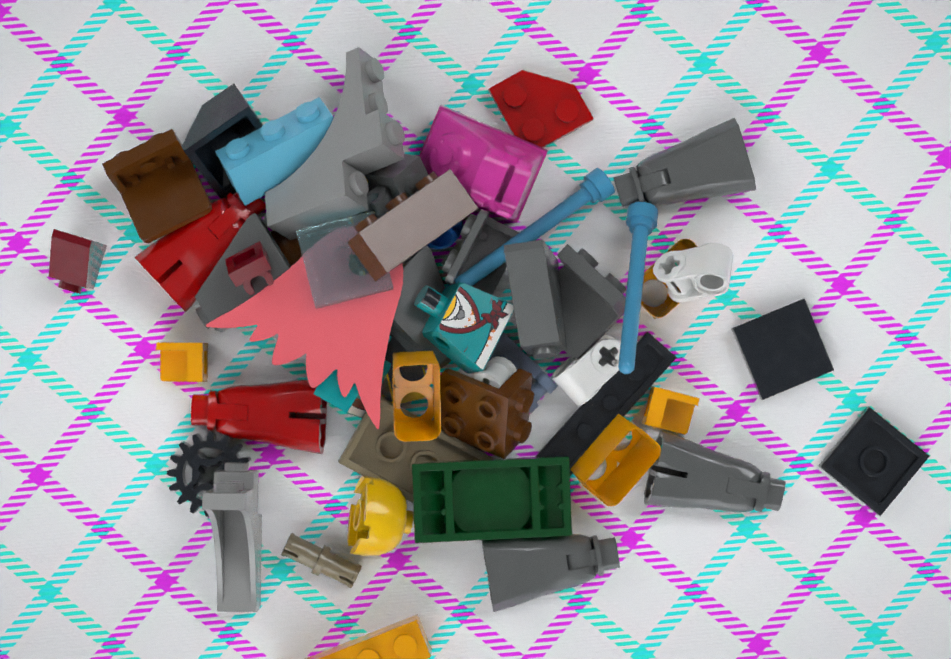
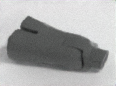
M735 118L647 157L636 166L637 170L634 167H630V173L613 177L622 207L635 202H647L656 206L669 205L688 200L727 196L756 190L753 170L739 124Z
M665 431L659 432L656 442L660 445L661 452L659 458L649 469L644 492L645 505L701 508L735 513L749 512L754 509L755 511L762 512L763 508L775 511L780 510L785 491V481L770 478L769 472L762 473L755 465L744 460L730 457Z
M572 534V536L481 540L493 612L579 586L595 578L596 574L604 576V570L620 568L615 537L598 540L597 535L588 537L581 534Z

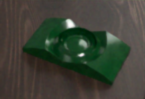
M568 456L455 460L411 464L415 543L572 536Z

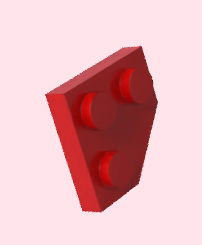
M521 70L488 89L511 133L542 148L590 123L594 119L575 85Z

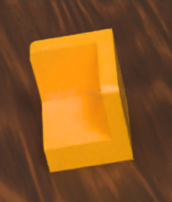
M156 342V350H160V379L162 381L208 382V343Z
M651 386L642 424L685 435L689 430L695 405L698 406L700 398Z

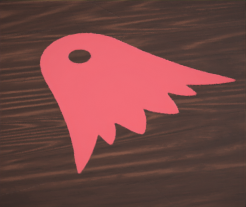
M354 226L335 230L323 237L294 265L275 279L272 285L266 286L241 305L206 324V327L237 328L257 325L249 339L251 342L265 340L278 334L272 357L273 365H282L307 354L306 372L308 382L312 388L321 384L337 369L338 385L342 396L346 397L355 383L368 416L375 427L379 429L383 367L393 319L401 296L404 271L403 264L401 263L376 282L369 273L365 276L353 274L349 268V261L351 259L349 256L355 255L347 242L358 233Z

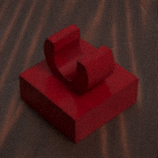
M261 241L225 259L228 275L235 287L243 284L244 290L249 295L255 293L251 279L257 276L264 277L269 286L273 284L270 260Z

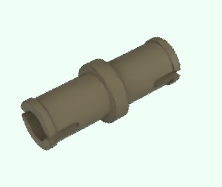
M294 533L290 534L281 553V556H286L311 568L312 574L317 576L320 573L347 585L349 588H352L362 567L330 552V547L324 545L321 548L296 536Z

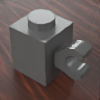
M404 154L403 160L365 175L372 189L367 193L368 210L364 211L365 214H369L374 209L377 216L381 217L388 212L385 205L404 192L409 198L418 192L415 184L428 175L420 156Z

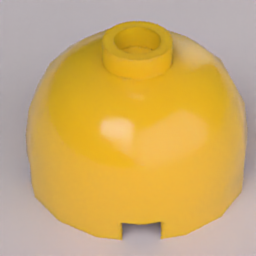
M362 476L354 490V493L361 494V497L356 505L351 504L347 536L348 546H354L350 551L351 554L379 556L397 547L402 540L403 534H410L413 525V511L407 510L406 498L397 486L380 478Z

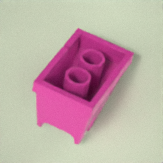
M440 105L419 156L428 175L434 171L439 177L451 169L478 207L517 223L548 150L486 123L478 122L476 119L444 105Z

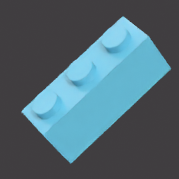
M320 97L299 105L290 113L276 120L268 121L261 128L242 138L234 139L225 147L215 151L232 186L244 205L265 195L266 191L271 190L286 180L315 151L334 118Z

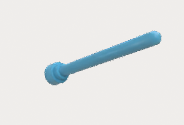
M595 168L584 176V182L580 184V190L458 276L455 283L460 282L473 286L506 262L504 245L535 241L589 201L591 203H595L597 200L603 202L615 193L610 179L601 169Z
M647 202L632 203L627 209L626 225L632 233V244L618 368L623 374H630L635 366L648 235L657 227L658 221L657 207Z

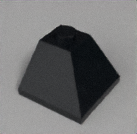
M234 83L201 106L182 145L183 151L220 199H227V195L230 192L235 194L236 191L215 151L225 147L232 140L242 138L263 126L261 120Z

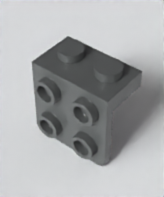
M483 209L480 210L478 216L470 214L460 233L461 238L465 239L460 251L452 249L442 268L443 272L447 274L446 283L449 285L455 284L458 276L519 232L490 218L489 212ZM506 262L472 287L493 295L507 268Z
M567 244L557 254L564 264L559 270L567 350L564 351L573 359H580L624 314L626 298L623 293L627 289L611 273L603 277L595 269L599 263L585 249L581 248L576 252Z

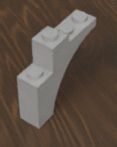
M358 47L346 52V74L342 96L336 114L324 138L300 168L282 183L265 192L267 227L289 240L368 210L367 193L369 187L365 175L404 159L403 142L405 134L403 128L398 121L386 115L388 105L383 92V67L376 58L371 57Z
M225 463V470L214 472V488L204 492L202 496V510L207 511L214 538L217 612H257L261 607L262 514H258L259 470H249V463Z

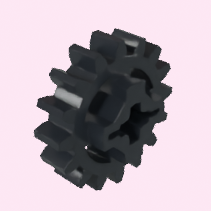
M210 431L206 441H203L199 433L192 435L194 445L191 446L183 441L179 444L183 454H173L170 457L177 464V467L168 470L167 475L176 477L177 482L172 484L169 490H180L182 495L177 500V503L180 505L190 501L192 503L190 512L193 514L202 507V498L198 495L203 491L214 488L213 479L198 485L206 473L203 466L209 468L223 462L217 469L225 470V463H249L251 461L250 457L241 458L238 453L242 450L243 445L240 443L231 447L229 445L230 437L224 435L220 441H217L215 431ZM216 448L223 452L217 457H207L203 452L201 453L200 449ZM187 462L192 468V481L188 484L185 477ZM204 510L205 516L209 517L207 511Z

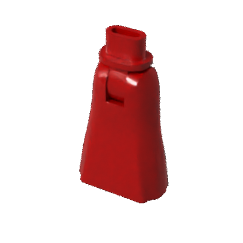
M230 192L227 195V199L222 198L211 203L212 210L210 213L163 236L134 258L160 284L169 296L187 312L196 301V294L246 219L254 213L259 215L266 209V204L260 198L244 205L237 193L233 195Z
M308 379L273 384L232 386L218 391V393L217 391L210 390L209 395L193 394L191 425L207 426L208 431H215L216 429L217 432L231 438L252 440L299 451L323 454L326 442L327 401L313 394L317 386L312 388Z

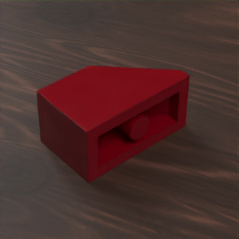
M54 229L51 236L49 277L60 280L59 288L81 294L82 287L94 289L107 245Z

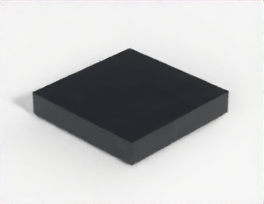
M805 299L798 300L731 328L761 400L834 371Z
M866 407L819 464V467L873 512L881 516L930 456L872 408Z

